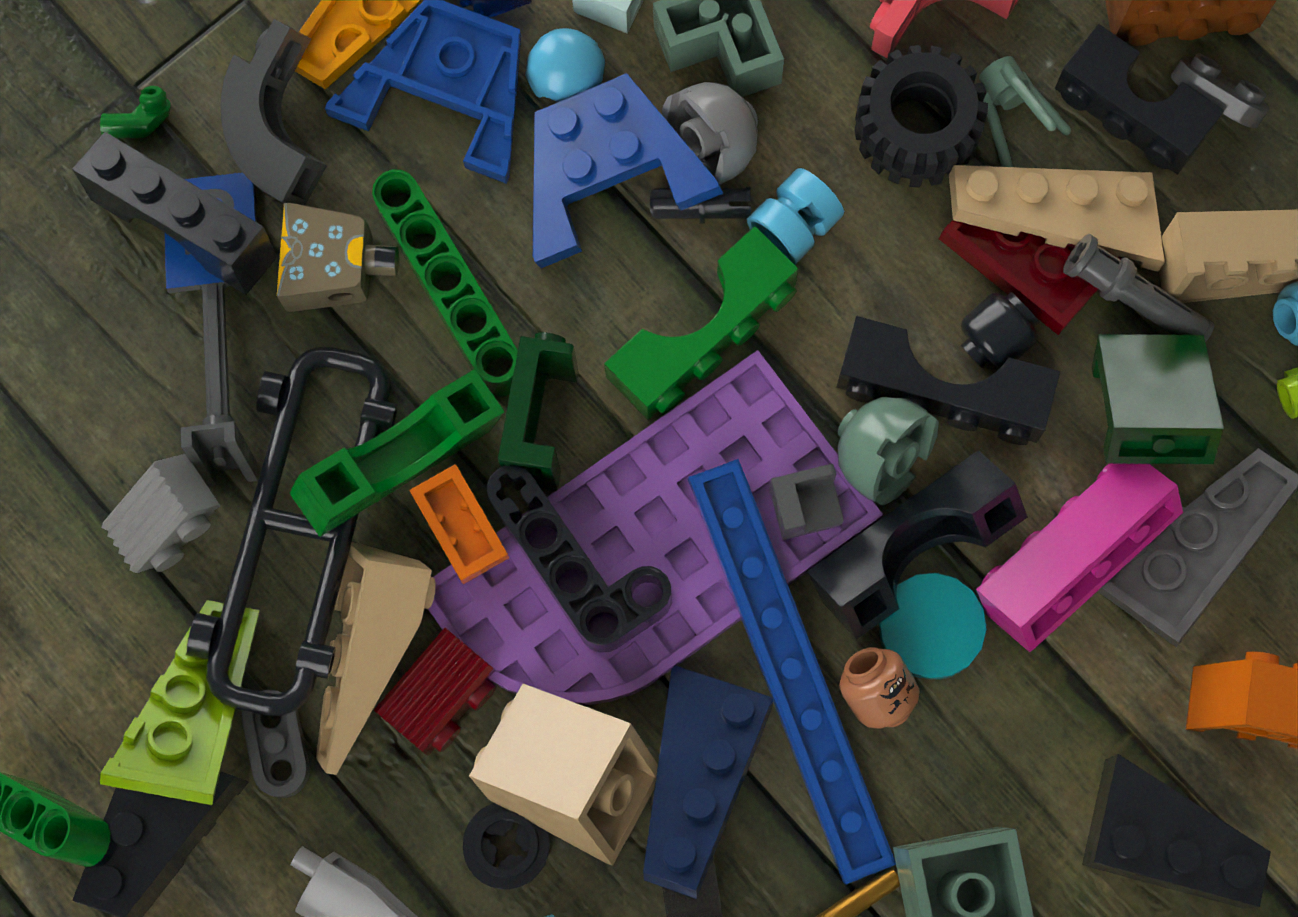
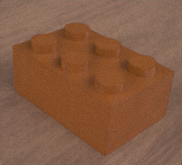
M1105 0L1110 32L1133 46L1147 45L1158 38L1176 36L1180 40H1195L1208 33L1228 31L1231 35L1247 34L1261 27L1276 0Z

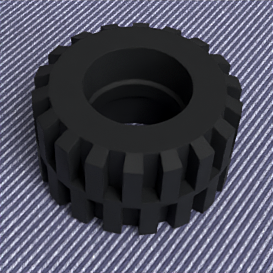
M920 45L909 46L907 55L903 56L898 49L888 54L887 64L879 60L872 67L871 76H866L863 82L855 117L856 140H861L859 151L863 158L866 159L873 156L871 168L878 174L884 169L889 171L888 180L899 184L900 178L903 177L910 179L909 187H920L923 179H929L931 186L942 183L945 173L949 176L953 165H963V163L968 165L974 155L988 114V103L983 102L986 90L983 83L974 84L977 72L971 65L963 69L960 66L962 57L954 52L947 58L941 55L942 48L931 46L930 53L921 52ZM910 100L926 101L942 111L947 119L948 126L931 134L914 133L898 123L892 113V109Z

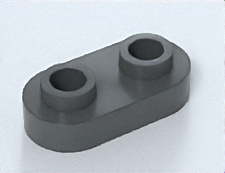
M1197 53L1194 58L1188 56L1181 58L1171 74L1172 80L1178 86L1184 82L1223 109V114L1244 126L1258 128L1270 110L1268 104L1264 101L1267 95L1261 88L1246 80H1240L1239 83L1233 81L1221 73L1223 68L1219 63L1204 54Z
M263 690V691H261V692H266V693H271V694H281V693H282V692H279V691H276V690ZM296 710L281 716V722L275 728H267L265 726V715L243 711L242 724L256 785L261 791L273 797L288 798L296 795L305 787L310 776V764L299 711ZM288 761L292 766V773L288 779L278 781L275 777V768L279 763Z

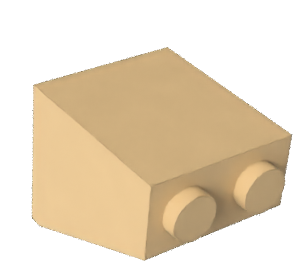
M522 684L515 698L505 706L501 715V722L487 746L483 747L477 754L474 768L469 777L488 800L510 812L525 817L534 825L613 866L655 789L658 764L631 723Z

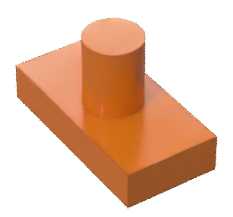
M456 464L409 490L462 584L469 582L509 559L508 553Z

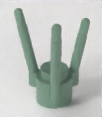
M1013 56L1000 58L982 71L979 80L984 84L986 90L983 102L988 103L987 119L1001 167H1013L996 109L997 105H1001L1004 110H1010L1025 102L1047 130L1054 131L1057 127L1063 135L1070 134V126L1034 87L1027 74L1022 72Z

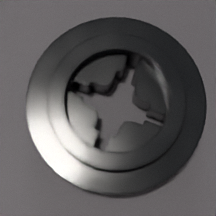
M496 803L482 808L473 816L467 825L463 837V855L469 870L479 881L497 889L511 890L532 882L545 867L550 848V839L547 831L529 822L525 817L510 812ZM518 823L519 826L516 830L518 834L515 842L522 847L521 850L528 853L527 857L509 854L504 861L500 862L498 868H495L499 849L492 844L491 840L485 838L487 833L493 836L505 837L509 830H513L515 824Z

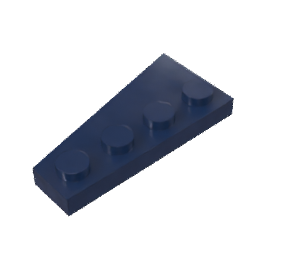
M679 666L671 668L644 861V881L697 899L772 711L773 697Z

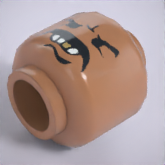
M869 647L858 651L846 662L839 683L841 693L859 722L869 728L882 729L902 724L908 719L917 705L920 694L917 682L902 657L891 649Z

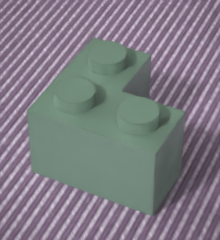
M660 0L653 3L654 31L670 72L718 56L729 87L741 97L782 84L784 57L760 0Z

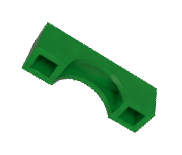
M754 226L718 259L717 277L724 298L715 317L700 330L679 337L661 336L641 329L604 363L606 378L647 420L658 411L662 415L667 414L682 400L685 395L682 389L696 376L700 380L707 378L722 362L723 358L720 354L733 342L737 346L745 343L759 328L760 324L757 320L770 308L775 312L779 311L794 297L797 292L794 286L797 281L798 268Z
M473 369L433 393L416 410L382 434L353 448L344 447L300 473L289 494L318 536L321 537L489 433L505 411L477 371Z

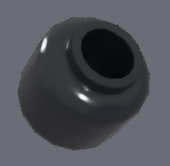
M1012 292L1006 297L999 293H991L961 321V329L968 338L961 346L981 368L990 361L995 367L1000 369L1009 357L1018 360L1036 343L1038 335L1034 327L1039 323V320Z

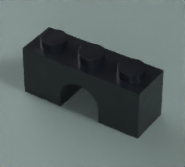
M1098 24L1064 66L1055 89L1061 93L1063 100L1069 106L1079 111L1086 110L1100 120L1105 130L1112 136L1120 140L1127 139L1143 150L1145 157L1153 165L1161 169H1170L1178 175L1211 133L1224 110L1184 82L1178 86L1170 97L1163 101L1148 102L1138 98L1130 90L1127 76L1130 74L1140 52Z

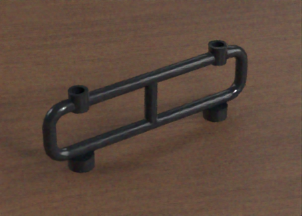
M316 347L305 351L295 359L288 372V376L265 371L262 376L257 395L256 410L257 412L276 415L227 595L220 618L201 613L195 615L187 642L188 656L208 660L206 680L211 693L221 703L232 708L267 716H283L298 710L308 701L315 687L317 677L325 679L330 677L336 647L325 644L359 513L319 537L305 515L273 509L307 382L310 374L315 369L329 367L358 373L368 379L370 390L363 405L355 447L375 438L380 432L383 433L394 426L398 405L388 402L390 395V379L388 374L375 358L362 353L334 347ZM267 529L329 542L305 638L299 649L294 680L291 687L281 694H271L238 687L230 681L228 676L229 666Z

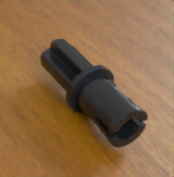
M751 187L722 188L723 194L682 211L676 205L670 188H655L651 191L650 195L651 216L655 219H699L700 224H705V219L747 220L751 215V205H730L729 202L751 201Z

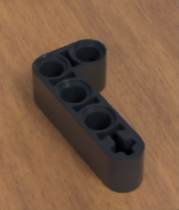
M505 465L498 468L490 476L487 483V494L495 513L582 641L590 649L599 653L616 650L668 613L672 604L671 584L667 575L660 569L653 566H641L608 587L537 482L525 468L517 465ZM510 485L517 491L521 490L523 500L529 510L523 517L511 498H506L504 489ZM540 526H549L557 532L555 542L545 549H538L529 544L531 532ZM570 569L581 570L587 575L586 585L575 593H567L558 587L560 576ZM653 583L662 590L663 595L656 605L643 607L633 600L632 594L640 584ZM598 613L612 614L618 620L616 630L607 637L599 638L592 635L588 631V624L594 615Z

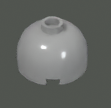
M712 82L696 84L667 97L662 107V116L716 178L719 184L734 178L745 170L756 152L758 135L757 114L748 101H745L743 97L730 87Z

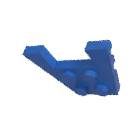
M423 0L386 39L387 45L370 63L365 62L353 74L354 80L339 96L336 93L325 106L326 113L329 117L369 131L388 89L394 87L481 120L464 157V166L468 170L507 184L510 177L520 61V29L443 0Z
M627 73L535 112L533 258L540 268L582 252L567 207L568 204L659 166H663L675 203L680 211L723 194L716 178Z

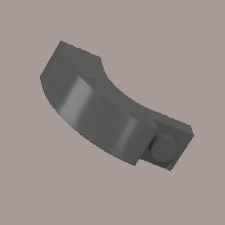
M273 19L270 27L258 38L255 47L256 53L251 62L236 55H233L221 92L222 128L233 159L252 183L282 203L306 205L327 165L293 143L284 128L281 105L285 88L311 38Z

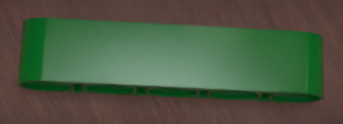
M392 169L383 172L373 184L372 195L384 224L471 370L475 369L494 396L504 397L510 395L518 353L515 344L416 180L410 173L403 170ZM406 193L411 195L409 200L402 206L391 207L387 205L389 198L394 194ZM431 234L436 237L429 247L416 249L411 246L413 240L418 235ZM455 275L461 278L458 286L452 290L441 291L436 288L438 280L444 276ZM470 317H481L486 320L484 328L477 333L469 334L461 331L463 322ZM496 359H506L512 363L510 371L500 377H493L487 374L486 368Z

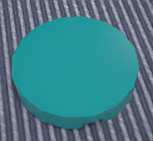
M939 573L914 575L897 585V600L900 609L879 623L882 647L898 653L911 674L917 678L946 679L966 669L981 651L987 630L984 609L974 592L958 579Z

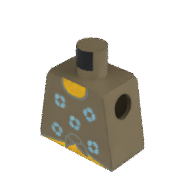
M284 203L277 298L286 311L295 312L362 303L368 299L370 275H398V246L372 245V232L365 218L305 205Z

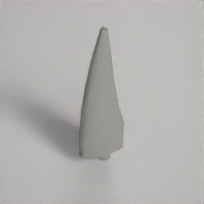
M302 846L290 864L311 877L295 909V912L301 916L418 917L395 897L378 878L336 852L321 858Z

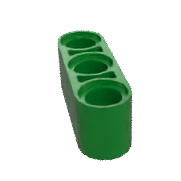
M0 772V832L40 855L72 864L91 867L103 859L110 844V830L108 824L103 819L38 783Z

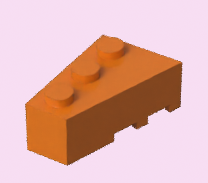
M1246 652L1245 659L1193 666L1186 730L1204 732L1205 730L1224 728L1237 731L1238 739L1255 741L1256 736L1285 742L1288 743L1289 748L1298 749V663H1294L1292 668L1280 665V657L1265 652Z

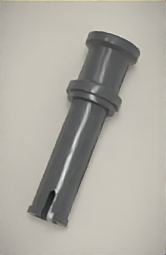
M1088 234L1084 236L1067 258L1063 273L1071 278L1079 276L1099 289V296L1106 301L1111 300L1114 302L1120 300L1173 335H1204L1205 342L1211 336L1215 326L1213 321L1190 309L1169 293L1136 273L1137 267L1134 266V262L1126 257L1120 260L1098 246V239L1093 235Z

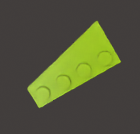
M207 600L199 613L220 618L224 603ZM245 608L228 671L230 681L238 687H242L260 610ZM190 628L176 649L175 658L164 675H160L152 688L150 698L138 718L135 717L125 732L123 742L113 758H109L101 771V785L202 804H213L236 709L221 703L211 693L206 680L208 660L187 655Z

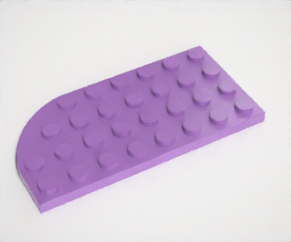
M757 350L547 497L608 587L641 566H653L667 575L671 584L672 604L668 613L662 619L616 650L599 653L590 649L582 641L506 527L496 534L508 553L509 559L465 584H462L451 564L434 576L436 585L433 603L428 610L442 630L447 628L494 668L495 671L488 679L499 687L517 694L522 684H526L580 705L611 702L631 696L647 688L671 671V668L678 666L742 620L688 482L690 476L739 459L788 586L806 574L809 569L817 565L825 557L834 553L865 531L869 526L882 519L883 514L872 500L861 495L848 483L838 466V454ZM834 464L836 472L834 486L844 518L843 524L839 527L782 540L769 492L771 478ZM549 526L535 528L529 536V544L538 549H545L555 542L557 532ZM578 569L567 570L560 576L558 587L567 593L578 592L586 585L587 575ZM643 583L634 590L632 598L638 605L651 607L661 600L663 592L656 584ZM598 613L590 619L588 631L599 638L610 636L616 630L618 620L612 614Z

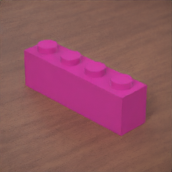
M1108 464L1099 473L1097 480L1080 496L1070 498L1062 506L1058 516L1041 531H1035L1030 534L1021 545L1020 550L1004 565L996 566L987 573L982 584L976 589L986 615L1028 652L1034 650L1183 513L1177 484L1150 464Z

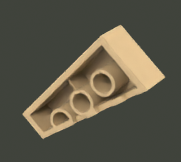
M1298 209L1177 212L1161 236L1165 259L1164 264L1159 270L1161 288L1182 303L1280 293L1286 285L1298 281Z

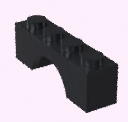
M106 132L101 135L72 169L91 201L127 223H130L134 218H138L159 228L182 245L207 272L245 295L249 293L278 257L264 226Z
M856 316L836 388L846 390L845 394L849 398L864 403H869L881 397L903 398L918 404L930 414L947 418V423L957 429L976 431L980 427L998 432V438L1005 442L1027 445L1029 441L1037 443L1045 432L1061 371L1009 357L1004 365L987 379L971 384L948 383L932 376L918 363L910 348L907 329Z
M978 450L926 488L911 496L906 502L875 524L869 526L865 531L834 553L825 557L807 572L823 604L857 640L900 609L897 600V585L900 576L907 565L919 554L937 545L950 542H967L986 548L1028 518L1016 483Z

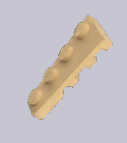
M953 165L949 174L952 215L955 221L1018 236L1021 231L1043 237L1046 244L1065 248L1068 243L1077 245L1084 236L1091 234L1098 239V246L1117 258L1121 256L1141 261V268L1158 272L1165 262L1153 174L1151 172Z

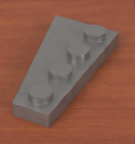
M1258 448L1206 488L1205 493L1185 508L1182 507L1183 513L1097 592L1177 648L1297 491L1298 474Z

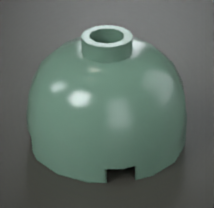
M881 397L863 405L859 410H851L840 423L838 428V435L841 437L838 444V466L848 483L861 495L880 505H886L898 498L917 477L909 469L917 457L927 461L938 435L939 422L926 409L906 399Z

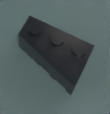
M1116 754L1105 760L1082 862L1083 866L1242 909L1260 907L1271 851L1121 755Z
M220 772L212 805L116 787L104 817V821L108 824L110 830L108 850L103 859L96 865L85 867L72 901L117 917H143L183 867L184 860L203 836L206 837L216 825L215 821L249 782Z

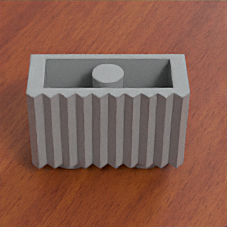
M186 454L154 461L104 520L102 528L108 531L107 537L114 539L113 545L119 547L118 553L125 556L124 562L130 564V571L139 573L155 568L157 572H161L174 566L183 558L184 553L181 550L183 546L189 541L198 538L210 528L209 516L214 514V510L221 506Z

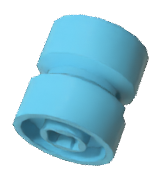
M802 168L796 169L777 188V200L772 198L766 199L747 218L749 229L751 230L756 226L794 265L814 246L813 235H825L844 215L842 204L831 189L817 176Z

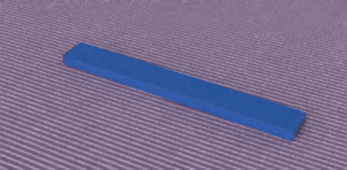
M739 459L690 476L688 482L770 695L773 697L775 708L843 883H851L896 865Z

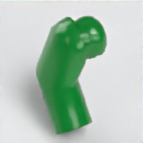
M148 86L141 91L139 96L140 104L132 113H103L100 118L101 135L106 132L115 138H146L150 136L170 114L171 102L167 99L166 92L158 86Z

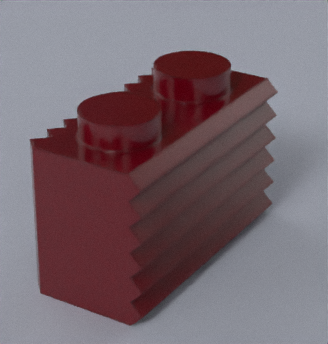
M444 628L374 711L427 756L432 753L434 748L441 753L448 748L460 733L462 728L457 722L467 712L469 707L478 711L495 692L497 686L488 679L495 670L447 628Z

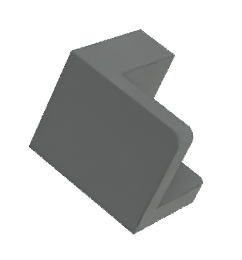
M834 464L771 478L769 492L782 540L839 527L843 524L844 518L834 486L836 477Z

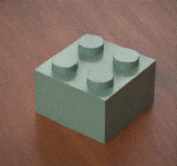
M993 827L893 847L906 917H1034L1016 829Z

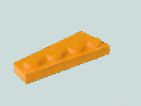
M321 0L299 31L311 38V41L295 72L320 87L327 89L403 22L423 0Z

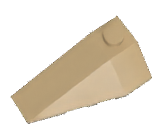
M351 543L334 609L341 611L342 634H338L336 639L330 642V646L336 647L331 671L332 676L336 677L335 687L328 686L323 696L316 760L327 774L337 775L418 630L424 608L429 609L433 603L436 586L435 578L431 577L432 570L420 560L359 543Z

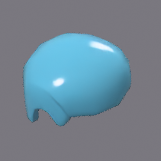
M554 29L541 36L529 52L525 76L533 93L538 98L546 97L560 102L600 85L603 80L605 59L597 42L588 35L575 29Z

